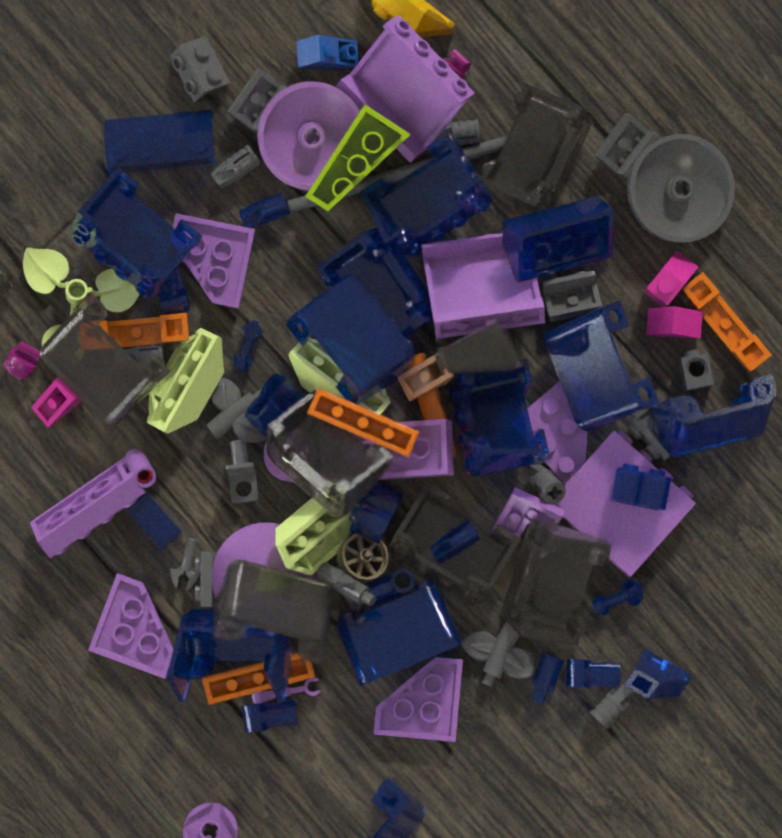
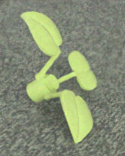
M26 248L24 253L23 269L30 287L41 294L51 293L56 285L59 288H66V298L71 303L68 329L62 325H55L45 332L42 339L44 355L55 371H64L72 368L80 362L87 351L82 350L81 330H73L76 306L83 304L87 300L88 294L100 296L101 305L105 309L119 313L128 310L134 305L145 286V281L140 276L122 269H108L101 272L95 281L99 291L87 287L86 283L80 279L61 283V281L67 278L69 273L68 262L61 253L50 249Z

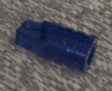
M279 192L276 195L266 197L239 211L244 227L250 228L267 224L285 215H290V211L283 193Z
M467 519L441 537L430 547V550L438 562L441 563L460 554L463 550L481 540V538Z
M541 653V659L531 686L535 687L531 700L543 705L548 692L554 693L562 664L564 665L565 661Z

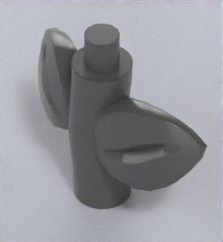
M221 378L212 393V402L221 412L207 424V427L217 439L233 428L235 435L240 440H246L248 443L264 441L266 439V428L263 420L255 411L261 408L259 403L267 398L266 394L260 389L253 395L249 392L241 397V391L235 383L229 379Z
M324 562L318 568L316 578L342 594L352 613H358L363 608L364 603L369 606L375 603L376 596L370 593V588L345 574L343 570L327 562Z
M506 621L497 638L488 632L479 631L463 639L461 644L469 656L479 662L486 661L483 669L486 674L482 683L492 687L496 677L500 679L503 671L514 678L522 679L532 676L534 663L531 655L526 649L518 646L513 647L523 631L522 628Z

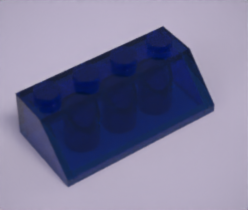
M212 110L105 120L106 168L110 174L217 164Z
M599 196L504 220L503 247L515 280L519 283L613 257L614 209Z

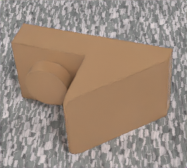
M439 352L397 378L408 400L414 401L434 388L446 385L454 377V374L443 352Z

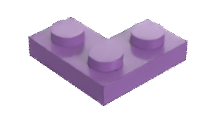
M515 487L497 518L493 531L518 541L526 525L529 524L552 535L561 521L565 510L553 504H548L546 501Z

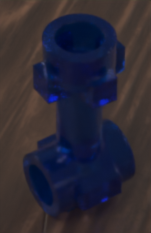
M255 320L243 325L242 331L246 336L240 354H234L232 359L234 362L232 367L248 372L249 367H252L254 362L249 358L255 340L262 337L264 332L260 328L259 322Z
M629 579L621 585V592L604 598L603 595L596 597L591 602L597 616L608 614L610 612L609 608L625 601L631 606L639 605L643 601L644 595L640 584L633 579Z

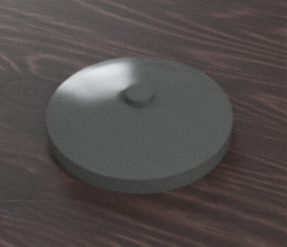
M674 134L652 142L637 156L629 173L627 193L632 212L645 230L655 237L668 242L687 243L707 237L723 224L733 205L735 183L731 167L717 147L698 136Z

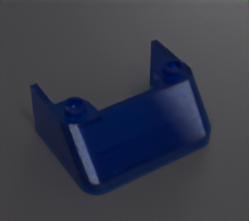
M277 608L193 609L188 611L181 619L166 675L178 701L185 702L190 679H202L209 676L214 669L215 661H265L264 671L278 702H284L292 667L288 620L284 612Z

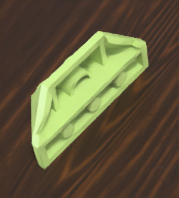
M200 328L196 331V334L189 337L188 341H183L175 348L166 364V368L162 371L150 393L148 424L168 434L199 418L224 373L222 338Z
M304 336L288 355L301 386L314 396L317 389L321 388L380 415L391 403L380 375L337 342L311 339V337Z
M345 485L311 498L276 528V547L287 569L306 575L314 574L321 564L329 561L337 554L340 545L350 537L355 516L360 511V505L351 485Z

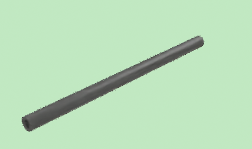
M519 132L365 177L343 198L523 145ZM306 195L287 200L291 213L318 205L305 197Z

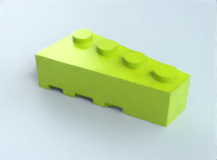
M364 104L305 197L326 211H329L410 134Z

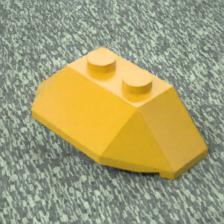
M372 0V6L375 7L373 11L380 18L392 20L399 15L410 24L411 28L421 38L450 35L455 31V23L425 0Z

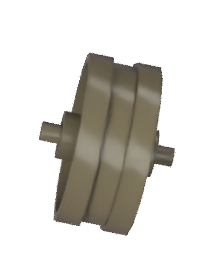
M360 532L352 535L340 545L337 550L336 563L338 569L343 570L345 574H348L358 582L365 584L384 573L388 566L389 554L386 545L379 537L372 533ZM356 540L358 551L349 547L348 544ZM362 540L371 544L368 549H364ZM374 548L378 552L379 557L373 556L372 550ZM345 551L353 556L352 560L346 562ZM369 562L379 563V569L377 572L373 569ZM353 564L357 567L356 573L349 568L350 565ZM363 566L371 575L370 577L361 576Z

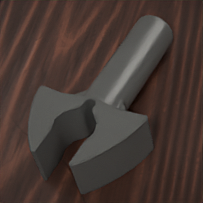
M194 538L186 539L181 566L177 569L170 568L171 578L176 588H178L180 576L185 571L189 577L186 590L192 588L200 577V574H195L192 569L197 540Z

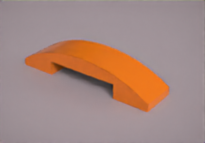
M703 272L682 288L683 293L696 311L703 312L702 319L750 373L772 356L758 337L748 330L719 295L718 289Z
M187 313L111 322L80 323L82 350L134 348L136 346L170 344L189 340Z

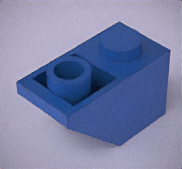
M315 35L296 41L298 68L317 71L352 69L359 63L358 43L355 40Z

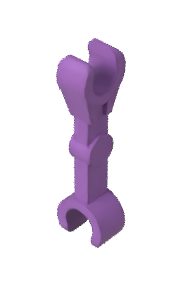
M310 678L305 681L304 686L287 687L279 691L265 690L253 693V703H263L278 696L285 697L303 691L308 695L315 696L321 691L310 692L308 684L311 681L319 680L317 678Z

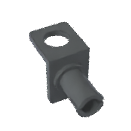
M246 440L230 442L232 465H227L226 471L229 476L231 501L233 504L257 502L259 500L254 464L252 462L248 463ZM242 482H247L252 487L251 493L245 497L239 496L236 492V487Z

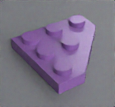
M175 214L170 240L212 304L235 309L240 308L255 229Z
M572 370L511 423L513 428L564 485L586 462L590 390Z
M117 573L88 651L166 679L175 656V651L143 582Z
M435 657L377 705L374 734L456 742L463 659Z

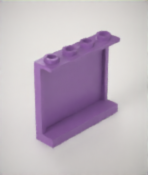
M398 15L383 25L385 30L353 71L341 79L336 87L346 93L360 111L365 104L410 134L396 149L411 163L426 152L475 93L449 67L448 63L441 59L432 50L430 45L411 28L410 24Z
M529 229L422 245L423 263L436 339L545 323L543 298L540 296L530 246Z
M613 431L565 484L566 494L564 498L553 505L564 509L562 518L627 577H631L696 503L692 500L694 495L684 486L678 488L671 482L673 476L662 467L658 470L651 464L653 459L642 449L638 452L631 446L633 441L625 433Z

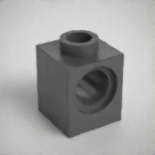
M700 350L684 352V357L678 360L684 392L712 387L714 381L708 353L700 354ZM691 363H697L701 366V376L694 377L689 373L688 368Z

